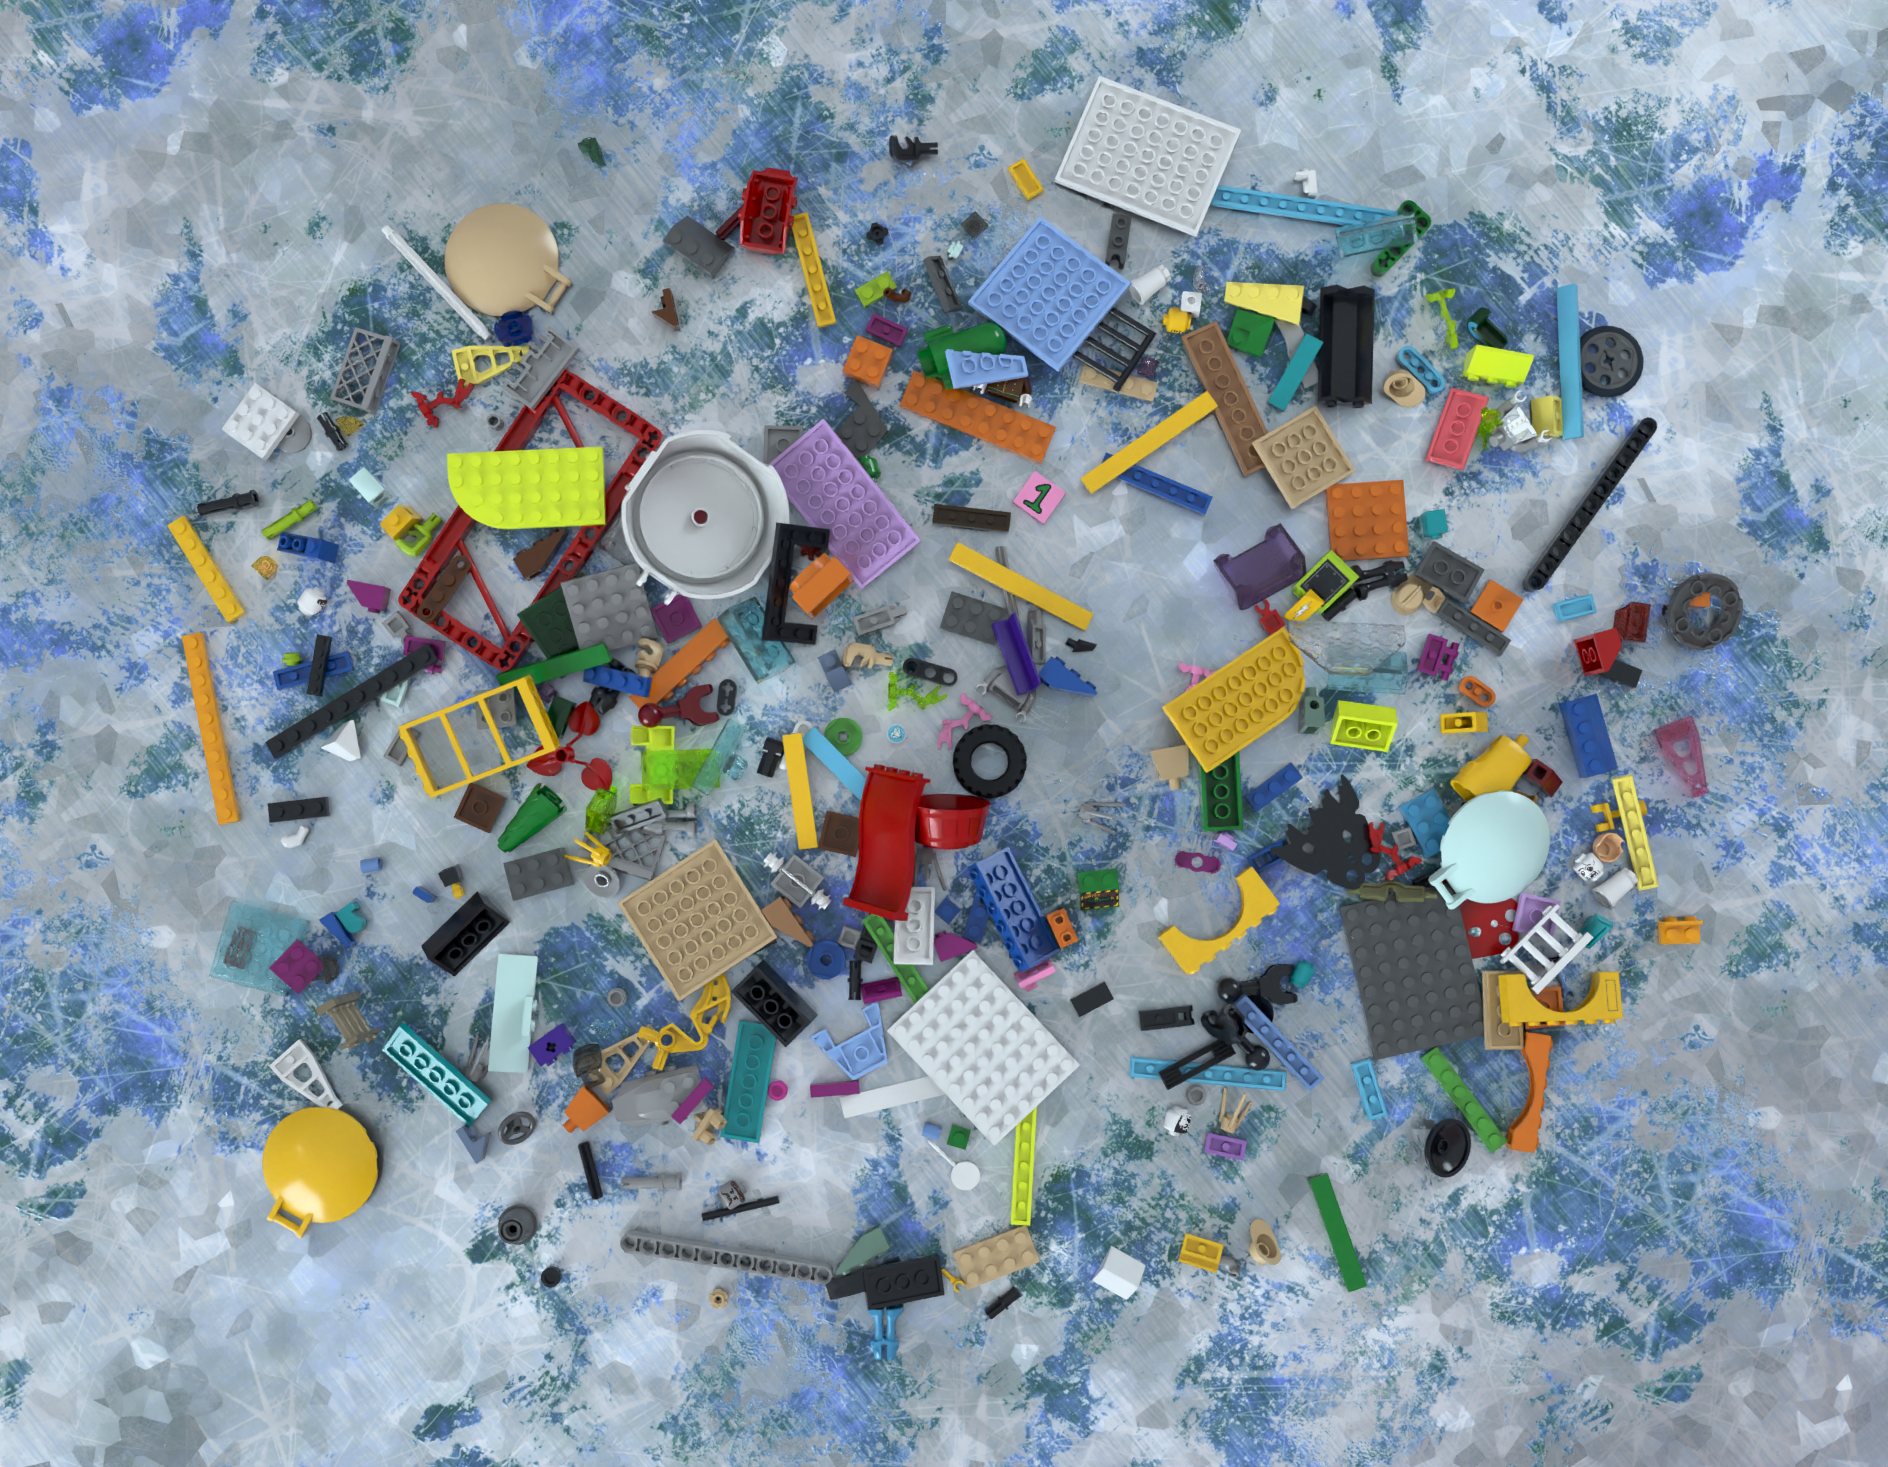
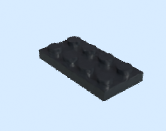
M938 1254L862 1269L868 1310L945 1295L940 1256Z

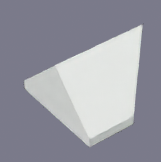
M354 720L343 723L320 748L348 761L360 759Z

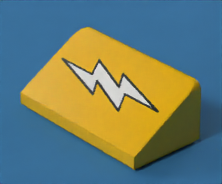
M1310 589L1283 617L1301 625L1325 602Z

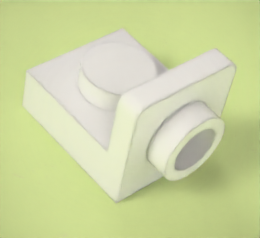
M1308 168L1298 170L1293 177L1294 182L1303 181V193H1306L1307 198L1315 199L1318 193L1315 170H1309Z
M1183 291L1181 311L1192 312L1191 318H1199L1202 293Z

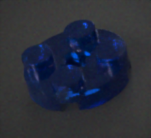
M521 311L504 313L500 316L501 320L498 323L496 321L494 325L497 339L504 347L517 346L532 340L534 332L533 322L529 315L526 316Z

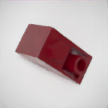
M1531 759V764L1521 777L1552 798L1563 781L1554 770L1538 759Z

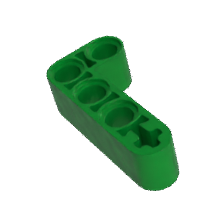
M1411 200L1404 201L1397 209V220L1405 228L1371 264V272L1377 277L1385 275L1431 225L1429 215ZM1403 209H1408L1410 211V215H1406L1403 212ZM1417 222H1422L1424 228H1420ZM1404 235H1408L1411 241H1406ZM1390 249L1397 250L1398 255H1393ZM1384 260H1386V264L1382 268H1380L1378 265H1380Z

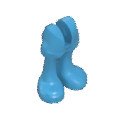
M903 1304L886 1307V1336H883L884 1307L873 1310L867 1309V1312L874 1320V1338L871 1339V1349L873 1350L875 1360H882V1345H887V1360L895 1359L896 1351L899 1349V1341L895 1338V1324L898 1316L904 1311Z

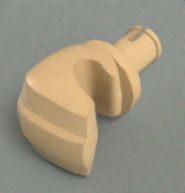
M640 638L637 647L644 650L637 654L640 660L635 662V668L639 670L638 675L649 677L650 673L657 672L664 650L661 644L647 638Z
M852 642L845 647L843 652L842 664L844 668L850 667L852 661L858 655L863 657L859 665L860 668L867 663V668L872 669L874 664L892 666L893 654L877 653L875 646L870 644Z

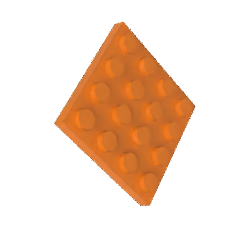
M1403 480L1334 484L1325 489L1330 550L1343 561L1409 556Z

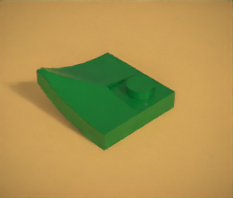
M1237 308L1226 339L1228 347L1261 358L1276 318L1254 314Z

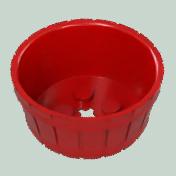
M961 794L921 795L916 817L915 842L929 848L944 850L963 849L980 843L983 837L987 814L989 813L990 802L980 797Z

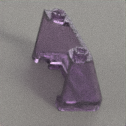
M1281 523L1271 526L1266 530L1263 542L1232 558L1230 554H1220L1213 560L1217 572L1240 610H1246L1299 581L1306 574L1305 556Z

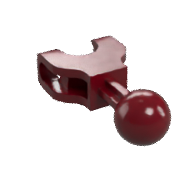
M711 684L692 687L685 694L684 698L676 701V705L660 708L657 704L647 703L638 711L639 722L647 728H654L661 723L662 719L679 716V720H688L696 726L712 724L720 719L718 713L705 712L699 705L701 697L713 692Z

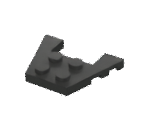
M855 380L844 393L859 407L836 434L855 458H860L868 455L886 435L888 430L859 382Z

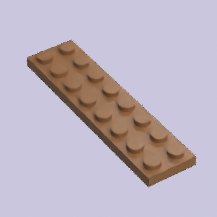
M1217 321L1181 336L1183 345L1205 392L1208 391L1218 405L1214 412L1244 477L1265 468L1266 466L1252 443L1266 435L1268 431Z

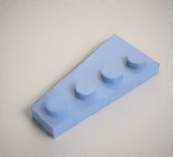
M951 349L945 351L954 389L1028 376L1024 356L992 355L984 352L971 353V351L959 352Z

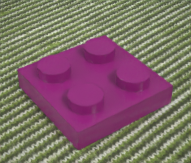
M678 594L668 606L663 602L650 609L667 644L703 627L686 596Z
M297 938L269 967V970L297 994H300L327 964Z

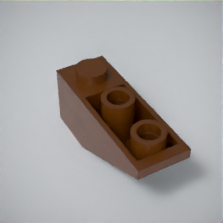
M554 530L547 539H540L533 543L532 548L528 550L523 549L516 554L517 557L513 558V561L524 579L530 581L546 571L568 537L565 530Z

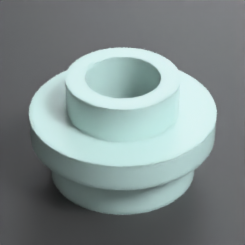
M961 241L951 242L947 249L949 258L953 257L956 259L963 249V245L960 244Z

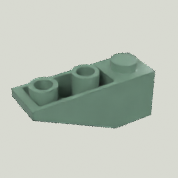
M880 1223L862 1232L836 1267L835 1272L837 1275L841 1273L846 1275L853 1271V1267L859 1264L864 1266L871 1261V1258L875 1256L882 1257L889 1252L891 1244Z

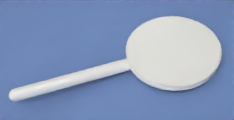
M928 1140V1143L953 1166L951 1180L956 1188L966 1191L973 1189L978 1184L980 1172L974 1163L962 1161L956 1164L932 1140Z

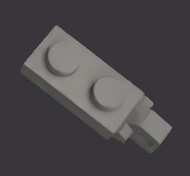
M887 605L853 617V621L858 635L862 636L894 625L900 621L898 617L908 613L905 606L895 609L894 605Z
M1031 610L1028 611L1027 645L1034 664H1046V625H1043L1042 611Z

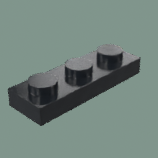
M328 797L268 803L269 823L330 816Z

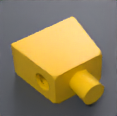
M398 505L380 523V526L395 542L397 539L404 540L409 535L408 531L415 529V523L419 525L424 519L411 506Z

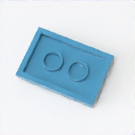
M1430 789L1398 806L1408 826L1411 827L1412 833L1425 858L1440 852L1442 836H1445L1449 827L1448 823L1451 820L1435 789Z

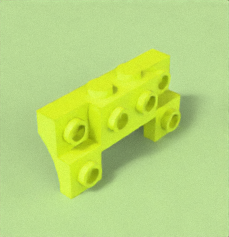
M631 726V745L646 746L645 784H630L629 804H644L661 798L664 804H673V781L676 779L674 762L677 756L674 750L675 726H656L654 728Z

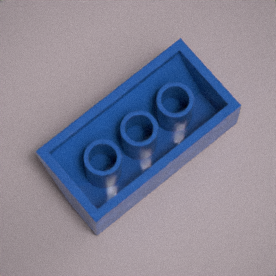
M1597 694L1559 703L1579 777L1588 778L1617 769V762Z

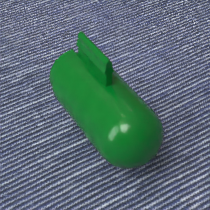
M992 322L983 323L955 333L951 326L945 325L924 332V338L928 347L919 349L917 353L925 377L927 379L942 378L947 390L953 388L945 354L947 349L959 352L971 351V353L984 352L1000 355L1004 354L1006 350L1007 338L1001 327Z

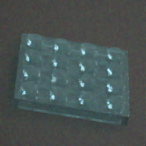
M231 901L209 977L287 997L290 987L269 970V967L297 938L302 943L304 942L309 921Z

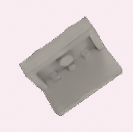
M513 687L484 698L498 729L517 725ZM491 689L474 691V696ZM476 701L477 728L480 730L490 729L478 701Z

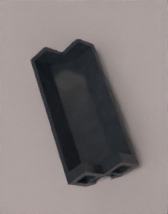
M1337 284L1320 288L1319 340L1323 344L1319 350L1317 402L1325 404V407L1352 406V408H1364V405L1372 404L1375 289L1365 285L1349 289Z

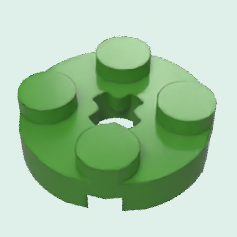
M849 718L834 719L827 725L824 732V737L843 756L852 755L862 744L863 735L861 728L854 720ZM840 732H842L843 734L845 732L848 733V740L846 742L844 740L841 742L838 740L840 738V736L838 735Z

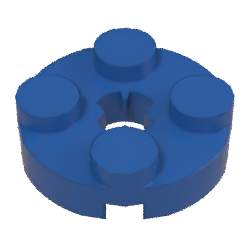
M823 940L817 942L810 948L807 954V965L812 974L817 978L831 979L840 974L845 967L846 956L844 949L834 941ZM828 954L830 955L829 958H832V962L824 965V961L821 962V957H825Z

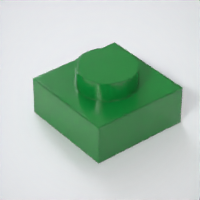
M952 1124L947 1145L966 1150L971 1130Z

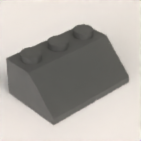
M689 216L674 224L663 239L667 249L711 279H714L735 249Z

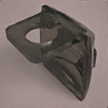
M324 954L322 956L324 974L316 976L312 981L325 979V984L330 985L339 977V964L336 958Z
M592 1043L576 1049L572 1060L576 1077H581L587 1088H593L604 1083L605 1077L600 1071L602 1053L599 1045ZM589 1074L597 1075L599 1077L598 1080L589 1081Z

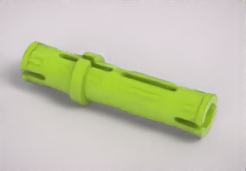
M309 499L301 506L292 508L291 512L262 529L261 532L267 540H270L298 521H303L304 517L318 508Z

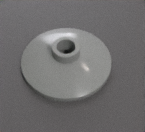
M299 416L290 428L292 429V434L287 435L286 433L277 446L285 452H300L307 447L311 440L310 425L304 418Z
M589 865L584 871V882L592 893L600 897H612L619 891L620 879L611 867L606 865L597 868L594 865Z

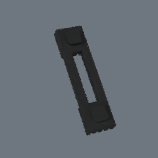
M1219 1039L1158 1073L1166 1089L1169 1090L1233 1056L1236 1052L1232 1045L1228 1046ZM1210 1051L1213 1052L1215 1058L1183 1075L1181 1074L1180 1067Z

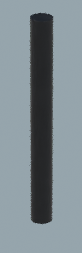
M779 1196L740 1204L732 1210L722 1208L702 1213V1220L706 1221L779 1204Z

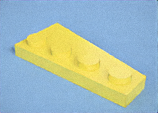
M1227 282L1224 301L1247 310L1250 309L1260 314L1269 315L1300 326L1304 286Z

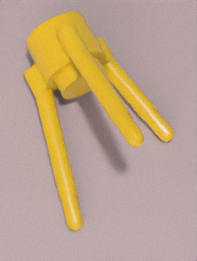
M584 831V834L599 848H592L578 839H574V842L592 852L591 858L593 860L564 855L566 859L591 864L599 868L608 864L612 853L609 852L610 849L603 846L590 833Z

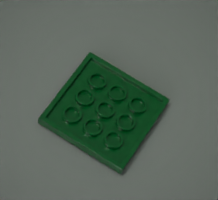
M581 572L580 574L576 575V576L573 577L572 579L579 578V577L586 576V575L584 574V572ZM561 586L517 613V616L547 659L580 650Z

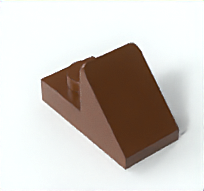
M670 288L663 289L664 296H661V303L665 309L652 311V314L661 322L679 331L680 326L673 293Z

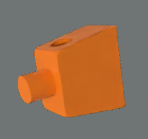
M585 1084L564 1111L569 1119L563 1124V1127L569 1133H572L577 1127L585 1131L610 1113L612 1109Z

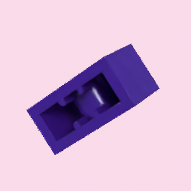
M562 1023L527 1048L540 1067L545 1064L550 1066L558 1060L556 1056L561 1052L565 1055L574 1049L572 1045L577 1041L565 1024ZM556 1043L557 1046L551 1050L550 1046Z

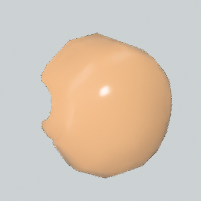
M1604 833L1597 836L1593 842L1594 855L1601 862L1611 863L1616 861L1623 852L1621 848L1623 839L1616 833Z

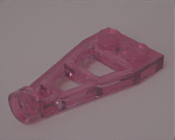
M1692 715L1654 729L1653 732L1661 750L1689 786L1693 797L1696 798L1709 793L1706 786L1700 736ZM1687 739L1690 742L1691 753L1689 756L1682 758L1676 753L1673 745L1678 741ZM1691 759L1695 761L1697 773L1692 776L1687 773L1683 766L1684 762Z

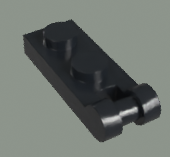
M1182 1005L1138 1011L1140 1030L1148 1031L1195 1025L1191 1014L1193 1006ZM1184 1012V1019L1179 1020L1178 1013Z

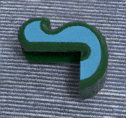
M1484 307L1479 308L1467 319L1469 332L1476 340L1482 342L1484 346L1502 349L1508 343L1507 336L1488 319L1492 311Z

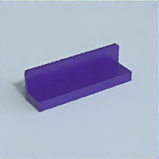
M1012 613L1009 619L994 622L992 628L1017 696L1036 691L1041 685V680L1017 615Z

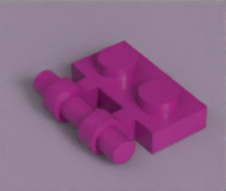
M1428 634L1416 671L1435 677L1439 670L1442 672L1440 679L1448 681L1449 675L1452 674L1454 669L1452 668L1454 660L1459 654L1458 648L1460 644L1452 642L1451 647L1447 648L1448 639ZM1443 654L1447 655L1445 665L1441 664Z
M406 635L403 655H409L430 643L440 661H443L446 641ZM433 664L423 671H427L429 674H442L443 666Z

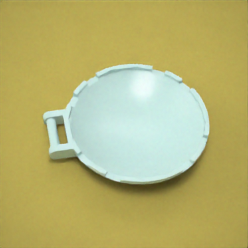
M1498 790V792L1489 794L1483 793L1469 800L1449 821V827L1445 836H1442L1440 844L1441 868L1432 874L1428 881L1437 888L1450 910L1455 909L1466 899L1479 903H1497L1518 895L1537 878L1548 856L1550 832L1543 812L1526 796L1507 790ZM1444 879H1446L1451 888L1454 890L1455 894L1453 896H1451L1446 887L1443 885L1442 881Z

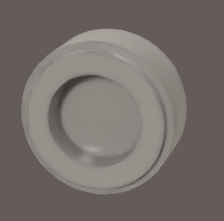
M1192 1085L1188 1088L1186 1097L1191 1104L1201 1105L1206 1100V1091L1201 1086Z

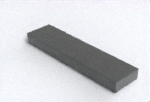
M1448 598L1444 600L1435 614L1499 657L1511 642V639Z

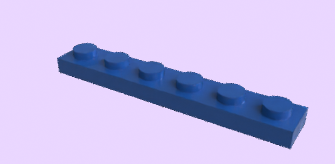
M1106 452L1102 463L1113 455ZM1136 464L1116 477L1120 481L1204 516L1213 496Z

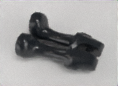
M1386 561L1381 567L1371 570H1361L1358 565L1350 567L1359 576L1354 583L1383 576L1382 579L1354 585L1353 589L1360 601L1366 600L1368 593L1372 590L1386 586L1396 588L1408 580L1407 573L1395 576L1393 572L1405 568L1403 561Z
M611 657L612 661L608 663L610 668L623 671L626 665ZM626 667L624 670L626 672L637 674L628 667ZM602 686L594 687L589 703L595 708L603 698L604 701L599 707L598 712L605 715L618 703L616 699L621 691L612 689L609 692V688Z

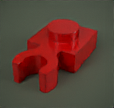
M1265 599L1262 601L1265 608L1260 609L1258 605H1255L1254 610L1263 616L1258 621L1269 636L1286 624L1276 609L1273 611L1269 610L1270 604Z

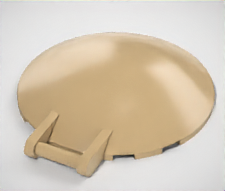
M497 203L478 208L465 216L457 224L448 239L444 265L449 284L461 301L471 309L484 315L511 317L519 315L521 312L535 306L552 314L554 311L553 307L565 289L572 284L571 280L558 272L559 250L550 228L539 216L524 207L514 204ZM558 280L560 284L548 302L545 303V298Z

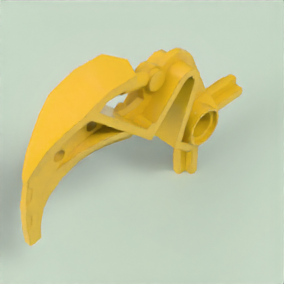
M723 974L704 986L701 998L690 1011L691 1014L689 1015L700 1036L699 1042L692 1040L673 1023L661 1028L659 1032L641 1026L637 1037L654 1042L656 1048H658L651 1066L652 1068L663 1071L669 1053L691 1052L704 1049L708 1044V1035L712 1033L713 1027L722 1012L723 1015L720 1022L725 1024L731 1010V992ZM718 1007V1012L716 1015H713L709 1023H702L704 1013ZM671 1036L672 1043L664 1046L662 1044L663 1038Z

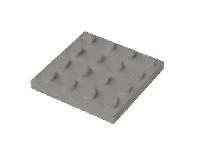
M637 562L560 582L579 649L605 642L610 651L636 644L640 638L654 639L658 637L643 583L641 586L636 584L640 577Z

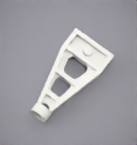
M302 1039L297 1040L269 1065L283 1082L321 1108L330 1107L339 1110L343 1106L335 1096L315 1054ZM303 1063H307L312 1071V1077L307 1082H301L293 1074ZM316 1080L324 1088V1093L320 1096H316L309 1090V1086Z

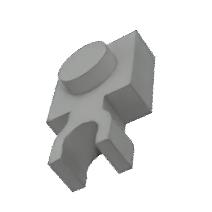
M399 611L382 622L393 638L398 635L400 636L403 645L406 635L414 636L407 632L406 629L411 626Z

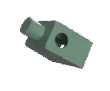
M1307 687L1306 696L1299 702L1298 734H1318L1325 727L1324 698L1317 697L1316 687Z

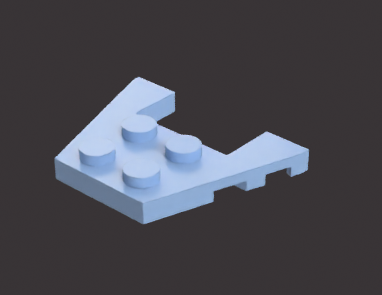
M878 1001L862 1008L870 1028L835 1046L826 1028L810 1036V1039L852 1080L888 1062Z

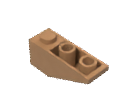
M780 896L761 910L772 927L809 947L815 944L813 942L815 937L809 929L807 931L804 929L802 918L798 913L796 915L791 910L793 906L787 897L784 899Z

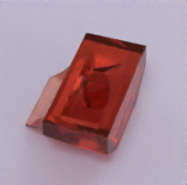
M1631 601L1627 606L1615 611L1613 628H1617V631L1620 632L1624 640L1646 643L1651 604Z

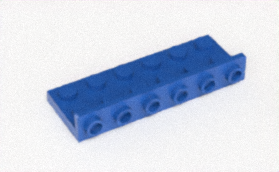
M1009 846L967 867L969 875L974 881L978 893L983 899L988 913L993 918L996 929L1001 934L1004 945L1010 952L1013 963L1019 972L1028 970L1061 951Z

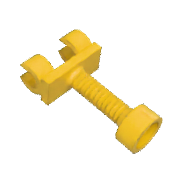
M1640 800L1639 805L1642 816L1647 815L1646 804L1643 800ZM1608 803L1590 806L1592 813L1603 811L1605 823L1595 825L1597 832L1615 829L1612 819L1620 817L1619 810L1610 811Z

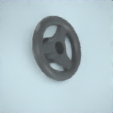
M516 1112L509 1115L499 1126L498 1137L500 1141L507 1145H516L525 1141L535 1129V1118L528 1112ZM521 1117L529 1120V1127L523 1126ZM524 1133L518 1138L509 1139L514 1134Z

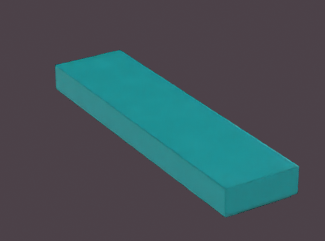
M1306 333L1267 403L1282 411L1286 410L1323 344L1322 341Z

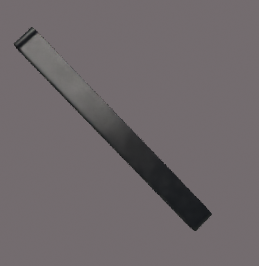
M1647 417L1642 419L1630 430L1524 578L1522 585L1527 592H1535L1546 585L1657 430V423L1653 418ZM1643 424L1647 426L1648 432L1643 430ZM1632 439L1636 441L1637 447L1631 444ZM1620 455L1626 458L1625 463L1620 460ZM1609 470L1614 472L1615 478L1610 477ZM1598 485L1603 488V494L1598 491ZM1587 501L1592 503V509L1587 507ZM1576 516L1580 517L1581 525L1576 523ZM1565 532L1570 534V541L1564 537ZM1554 547L1559 550V556L1553 553ZM1542 563L1548 565L1547 572L1542 569ZM1531 578L1537 581L1536 587L1531 585Z

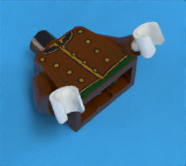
M1029 377L973 387V390L977 387L981 388V394L985 391L987 395L1018 404L1019 406H1022V403H1027L1028 408L1031 407L1032 388Z

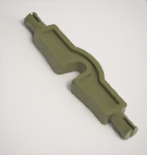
M1385 881L1380 884L1362 883L1355 890L1347 889V894H1358L1361 899L1386 901L1389 891L1395 892L1398 902H1424L1425 898L1437 899V891H1427L1424 886H1409L1397 881Z

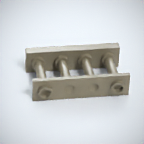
M358 991L332 998L315 1009L319 1016L324 1014L331 1016L346 1040L344 1044L339 1046L340 1050L345 1048L351 1050L364 1041L369 1043L378 1037L377 1033L382 1031L380 1027L371 1030L356 1006L358 1004L356 1001L361 998Z

